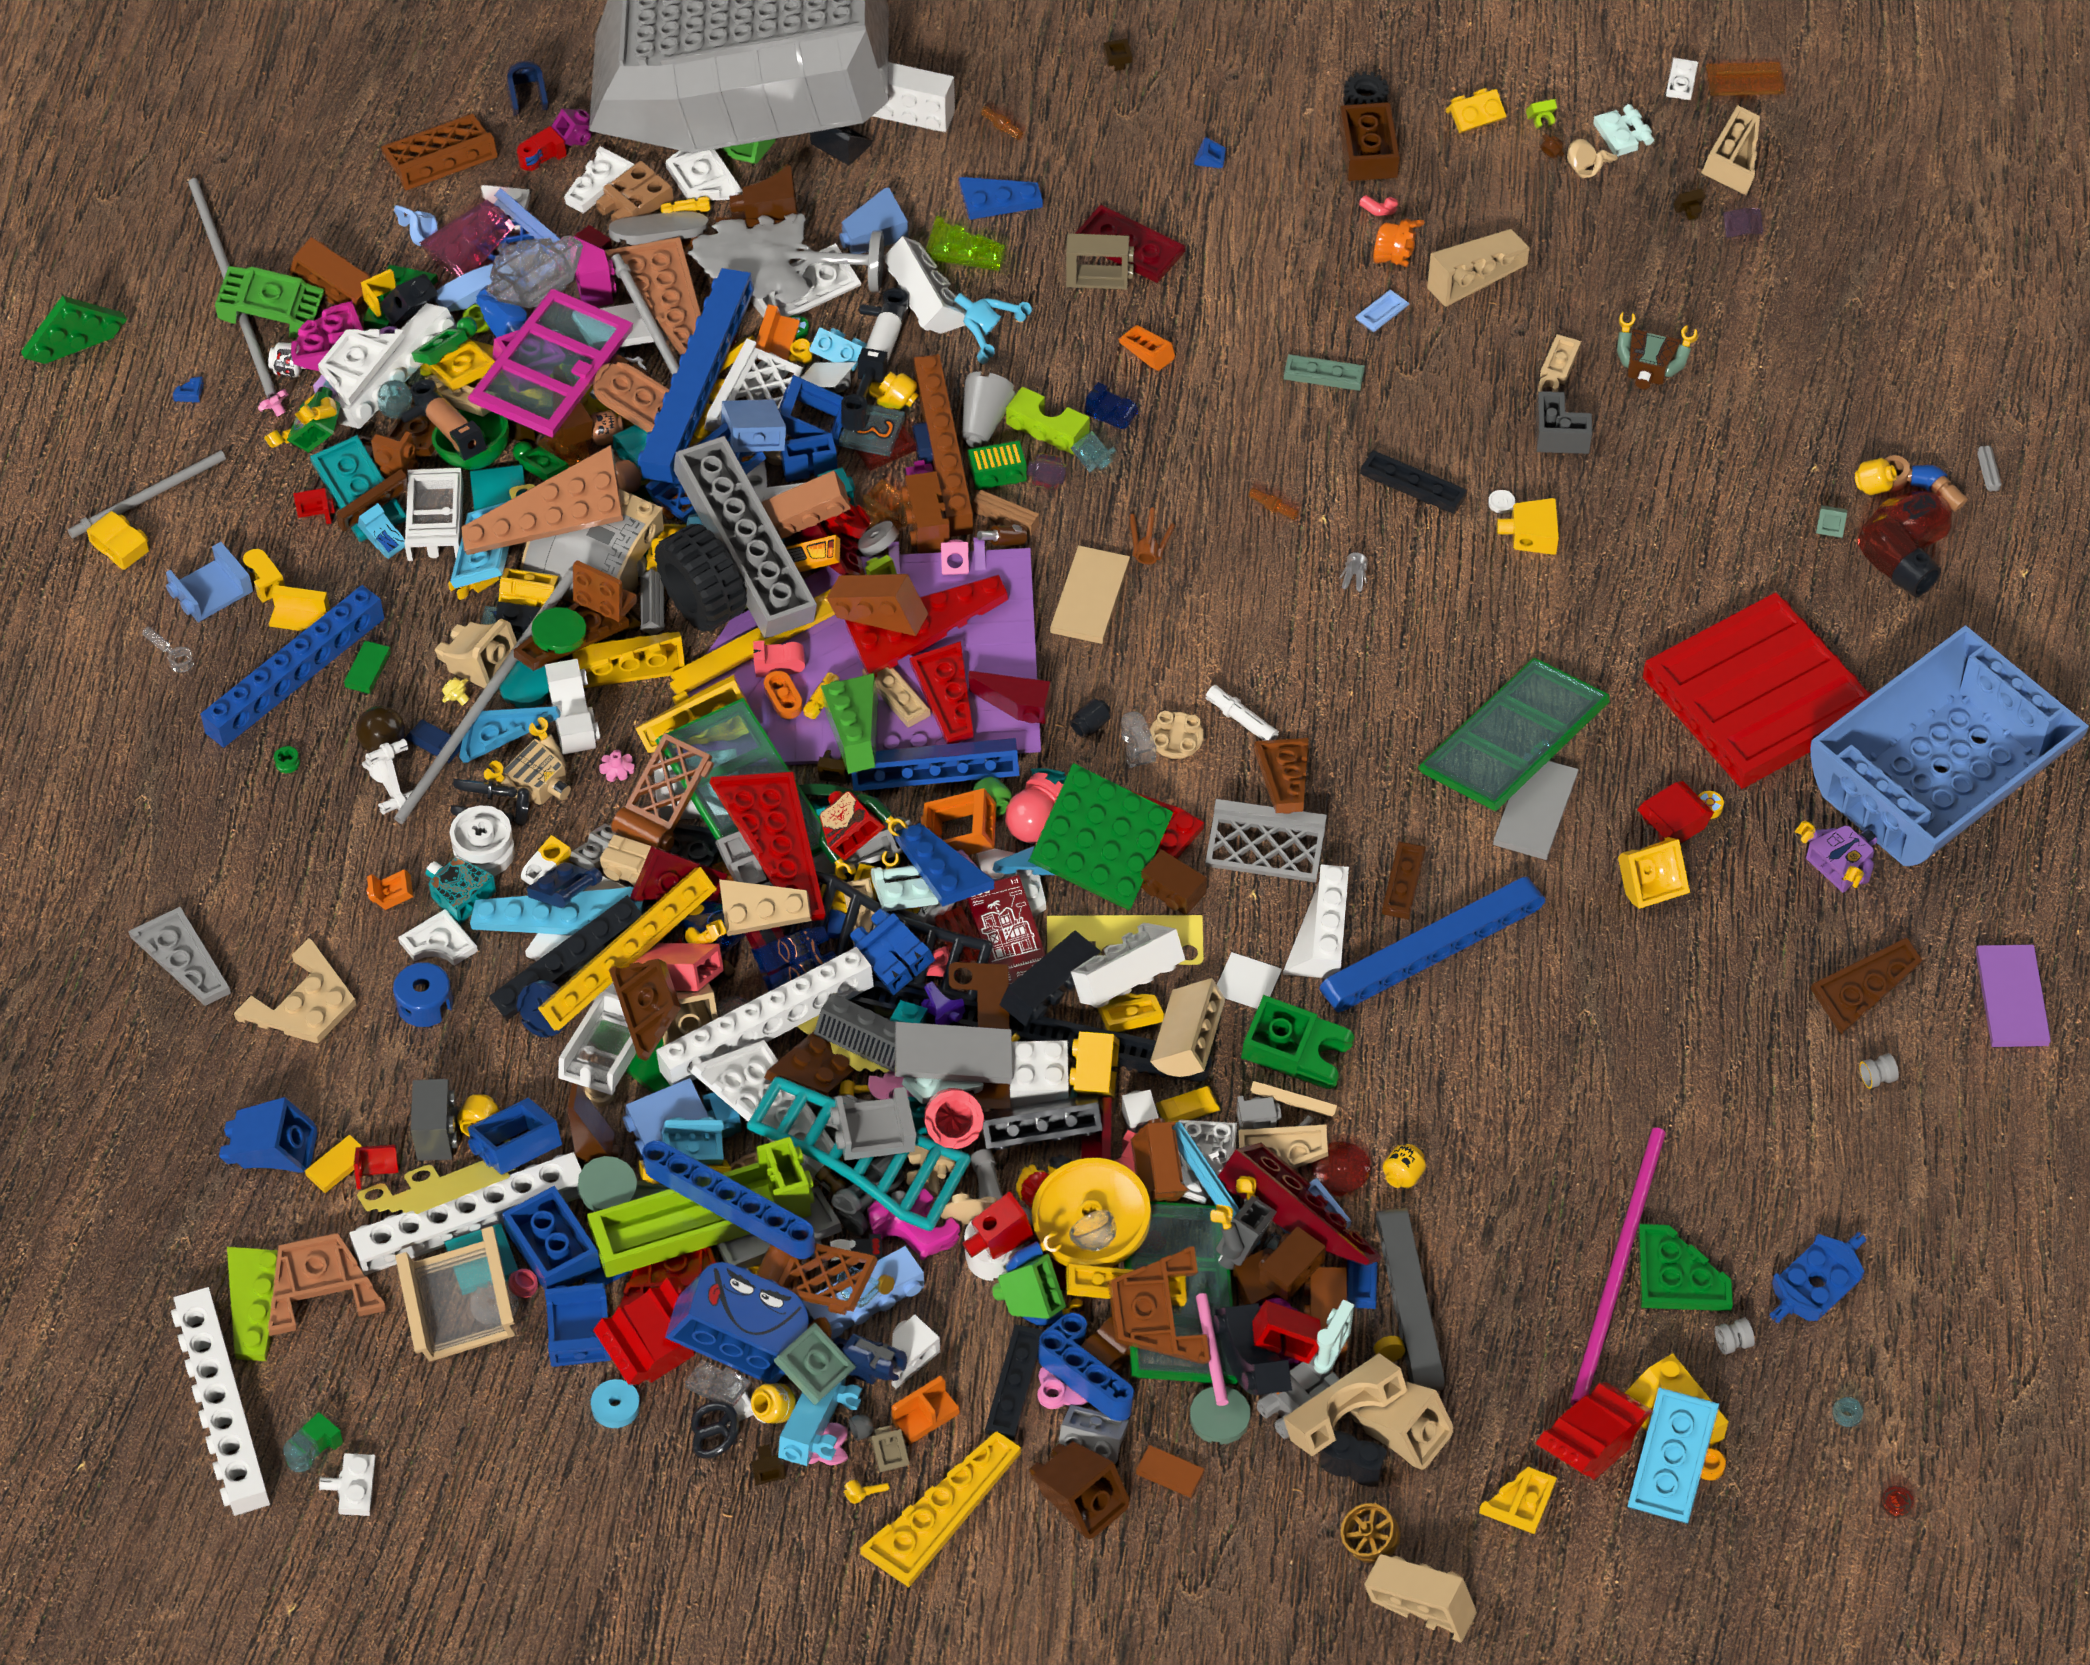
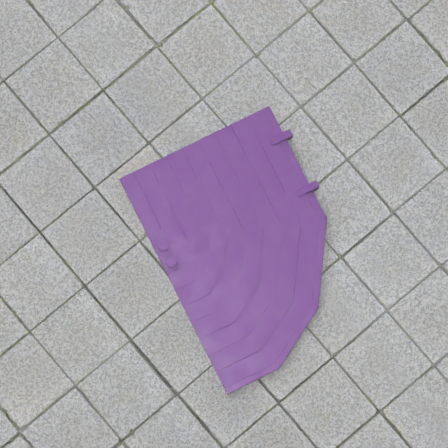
M974 538V551L968 552L969 574L942 575L941 553L900 555L899 542H893L888 546V556L893 559L897 574L909 575L919 597L996 575L1000 576L1008 595L1006 602L983 615L976 614L967 620L965 626L961 628L956 626L947 631L946 637L913 656L961 641L974 738L959 743L1016 738L1017 753L1041 752L1040 723H1027L1017 720L969 691L968 677L969 671L1037 680L1030 548L985 550V541ZM952 554L947 559V564L951 568H959L963 563V558L959 554ZM885 555L860 557L862 560L865 575H867L865 567L868 566L866 562L874 557L880 559ZM827 566L805 578L804 582L813 598L832 589L837 578L841 575ZM749 610L728 622L707 654L758 628ZM836 615L781 643V645H784L788 642H798L804 646L805 669L796 674H788L802 698L803 708L808 701H811L810 697L819 684L823 682L822 680L827 673L831 672L834 675H838L839 681L863 676L862 670L864 667L848 633L845 620L837 618ZM906 655L898 660V665L893 668L930 709L910 665V657L913 656ZM754 658L687 693L690 698L709 686L734 675L751 711L786 765L818 764L819 757H823L826 750H831L832 759H840L841 757L825 713V707L819 709L821 712L813 720L804 716L803 710L799 716L793 719H784L778 716L765 693V677H756ZM878 694L876 751L946 744L931 709V716L907 728ZM750 733L735 741L714 742L700 746L693 745V747L705 753L736 750L737 758L758 749ZM764 759L749 767H760L770 765L768 764L767 760Z

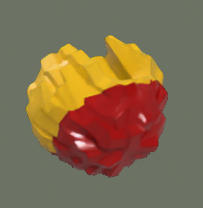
M1034 1164L1022 1169V1173L1017 1180L1016 1191L1019 1198L1030 1208H1032L1034 1197L1040 1185L1056 1168L1048 1166V1173L1043 1170H1037Z

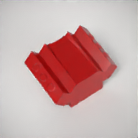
M666 1277L660 1287L649 1288L646 1293L630 1304L619 1307L612 1317L601 1318L593 1329L628 1385L641 1384L645 1380L652 1383L694 1356V1350L665 1338L676 1300L685 1290L678 1277Z
M1607 1382L1599 1383L1591 1394L1582 1397L1560 1416L1551 1429L1544 1430L1535 1444L1575 1468L1583 1475L1590 1476L1595 1480L1631 1449L1637 1431L1653 1410Z

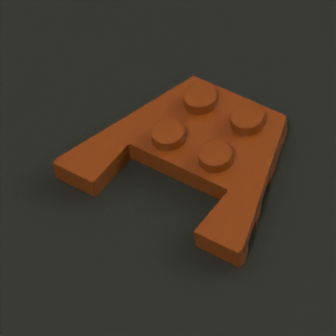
M1194 1246L1185 1248L1183 1251L1166 1256L1157 1262L1140 1267L1109 1281V1295L1115 1341L1117 1343L1200 1364H1208L1210 1362L1207 1334L1176 1336L1168 1277L1195 1276L1198 1273Z

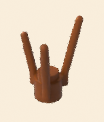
M1154 507L1150 508L1146 537H1143L1141 541L1138 540L1135 515L1130 514L1133 540L1132 556L1136 557L1138 562L1147 565L1154 564L1157 560L1162 559L1163 550L1175 527L1174 523L1170 524L1160 545H1158L1157 540L1152 537L1155 515Z

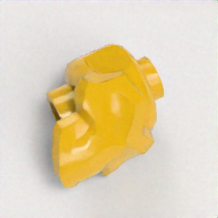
M891 371L882 383L872 382L868 390L871 396L877 398L876 403L892 411L902 409L905 405L910 408L919 396L915 393L917 383L904 373L895 375Z

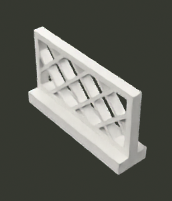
M747 338L707 413L704 429L713 432L722 425V401H734L744 396L748 400H754L752 394L763 392L766 399L770 400L772 397L768 390L779 387L784 395L786 385L789 384L792 377L782 380L778 371L787 370L800 377L803 367L755 348L756 342ZM756 359L766 361L769 367L758 370L755 364ZM773 373L776 382L765 384L762 375ZM756 377L760 386L748 389L745 380ZM783 396L773 398L775 403L778 404V409Z

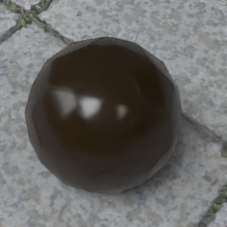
M375 706L366 710L359 717L356 724V735L362 747L369 752L378 750L380 745L384 743L392 744L404 739L405 724L397 711L385 706Z

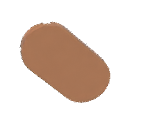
M617 362V364L610 365L611 363L603 365L597 371L593 381V390L597 399L603 405L644 431H652L655 425L656 413L661 411L664 394L669 392V389L629 364Z

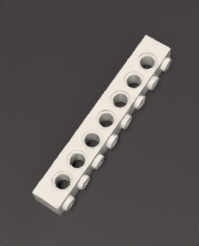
M855 947L656 1050L660 1072L670 1086L689 1078L693 1081L697 1079L691 1073L694 1065L763 1040L768 1042L820 1014L821 1008L832 994L849 1000L874 987L870 963L859 949Z
M574 1152L558 1155L552 1160L539 1165H530L522 1171L511 1174L505 1180L419 1214L409 1211L399 1215H390L380 1222L363 1225L355 1231L349 1232L352 1246L363 1274L368 1275L396 1265L395 1255L407 1252L412 1259L445 1247L444 1241L499 1223L504 1226L503 1212L552 1186L556 1187L566 1203L581 1198L577 1190L581 1168ZM550 1180H557L553 1183L548 1182ZM522 1190H529L528 1192L520 1193ZM494 1200H501L500 1202L492 1203ZM466 1210H473L472 1212L464 1213ZM438 1220H445L442 1223H435ZM410 1230H417L414 1233H407ZM383 1240H389L386 1243H379Z
M209 1287L173 1297L176 1309L171 1310L175 1327L181 1326L183 1334L178 1335L182 1353L188 1351L190 1359L184 1360L189 1378L195 1376L197 1384L191 1387L196 1403L202 1402L204 1410L198 1411L203 1429L209 1427L211 1433L210 1436L205 1437L210 1455L216 1453L218 1461L213 1463L217 1481L223 1479L225 1487L220 1489L224 1506L231 1505L234 1516L269 1506L266 1488ZM197 1323H203L202 1325H200V1326H198V1327H192L193 1325H195V1324H197ZM204 1348H210L206 1352H199ZM216 1373L215 1376L206 1378L207 1375ZM217 1399H224L219 1403H213ZM225 1424H231L226 1429H219L221 1426ZM231 1450H238L235 1454L227 1455ZM238 1476H246L240 1481H234Z

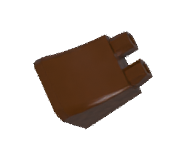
M785 164L779 171L761 182L742 187L743 194L729 196L732 218L758 219L760 216L766 215L773 220H785L784 216L792 213L798 214L791 164Z
M1074 1441L1067 1446L1059 1443L1052 1449V1459L1046 1464L1037 1462L1029 1469L1032 1479L1038 1485L1042 1495L1073 1524L1081 1535L1088 1539L1095 1538L1123 1514L1129 1506L1128 1494L1114 1462Z

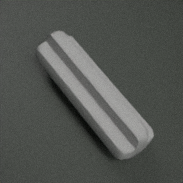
M1989 445L1980 446L1977 454L1986 489L1990 492L1999 491L2002 483L1993 449Z

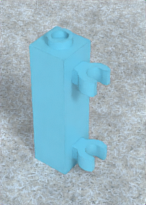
M845 1377L816 1405L802 1392L780 1435L778 1458L805 1466L808 1465L813 1453H817L823 1459L832 1460L836 1453L834 1446L837 1438L828 1434L823 1435L838 1403H842L843 1406L850 1410H857L861 1399L858 1397L862 1388L856 1385L845 1386Z

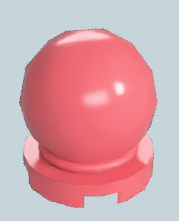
M1038 772L1026 782V789L1013 796L1006 807V825L1010 833L1019 841L1036 844L1063 785L1059 781L1054 784L1045 779L1048 776L1046 773Z
M948 1088L937 1092L930 1098L924 1110V1123L928 1134L936 1143L946 1148L959 1149L969 1146L978 1138L983 1127L984 1115L981 1105L972 1094L962 1089Z

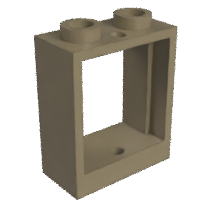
M1068 234L1066 287L1127 290L1128 279H1133L1134 264H1129V262H1133L1134 246H1129V236ZM1078 256L1122 257V266L1078 264Z

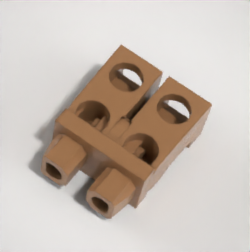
M642 161L628 169L611 184L608 183L603 186L604 195L596 201L597 210L602 215H606L612 210L615 211L611 214L612 222L627 217L651 215L661 207V204H674L672 186L659 175H655V172Z

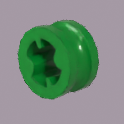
M285 746L275 751L274 761L278 771L286 774L292 773L299 768L300 759L295 748Z

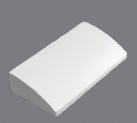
M836 244L818 251L842 253ZM801 259L790 265L792 267L798 266L799 264L803 263L805 259ZM814 263L805 269L802 276L810 288L809 293L792 303H782L774 298L778 293L777 290H774L761 299H757L752 295L750 301L763 318L768 304L778 306L781 316L790 317L799 315L861 286V282L849 264Z

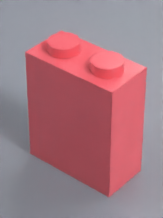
M658 943L634 962L643 964L648 960L654 959L666 962L675 991H699L724 971L719 944Z

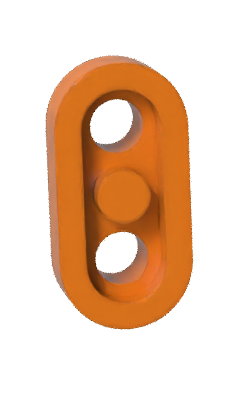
M783 671L769 673L764 678V690L773 708L781 718H796L801 714L803 705L802 698L790 676Z

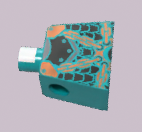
M454 858L445 867L434 861L426 869V875L431 878L429 882L431 897L443 910L447 909L459 925L472 915L475 900L489 899L496 892L494 876L460 858Z

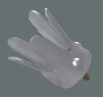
M1351 553L1347 556L1346 567L1339 577L1341 579L1346 572L1342 583L1343 589L1348 587L1353 574H1356L1357 591H1362L1363 575L1365 583H1367L1366 570L1368 559L1365 555Z

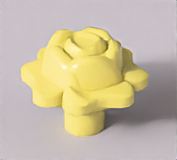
M455 677L453 680H449L442 689L445 695L442 701L445 703L446 701L457 700L463 706L470 699L465 694V685L468 679L460 681Z

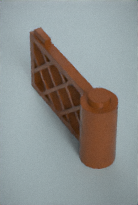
M664 733L625 807L621 808L614 816L611 825L612 832L669 852L675 842L673 831L701 778L707 779L714 766V763L711 762L713 757ZM670 742L676 745L679 755L665 760L664 751ZM695 755L701 757L702 760L699 766L688 771L685 759ZM681 761L683 774L670 778L667 766ZM663 768L665 780L652 785L651 775L653 771ZM685 779L687 784L685 792L675 796L672 784ZM667 786L670 798L657 803L654 790ZM650 794L652 805L642 809L635 806L641 795ZM672 804L674 812L670 820L666 821L661 818L659 808Z
M815 1243L816 1250L814 1253L816 1258L802 1265L801 1259L794 1258L770 1244L756 1273L757 1276L777 1282L779 1286L795 1293L802 1301L829 1306L828 1310L830 1312L846 1315L847 1311L854 1312L878 1262L874 1255ZM834 1257L840 1258V1264L826 1270L824 1265L826 1261ZM859 1262L865 1263L862 1271L853 1276L851 1275L850 1267ZM820 1265L823 1273L808 1281L805 1273ZM845 1271L847 1279L833 1286L830 1278ZM799 1276L802 1277L803 1284L794 1289L788 1288L791 1280ZM824 1281L827 1282L829 1289L818 1295L813 1294L811 1288ZM850 1286L852 1287L848 1301L838 1299L837 1293Z

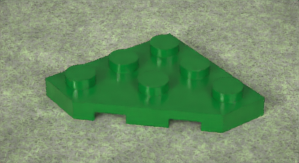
M62 295L21 353L24 359L47 364L114 338L127 321V318L123 312Z
M1639 1224L1641 1308L1732 1310V1283L1730 1277L1723 1271L1721 1273L1708 1263V1258L1692 1244L1689 1246L1677 1236L1678 1232L1670 1225Z

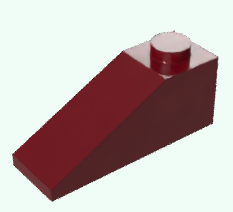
M969 671L970 692L1017 720L1027 723L1045 724L1051 701L1050 681Z

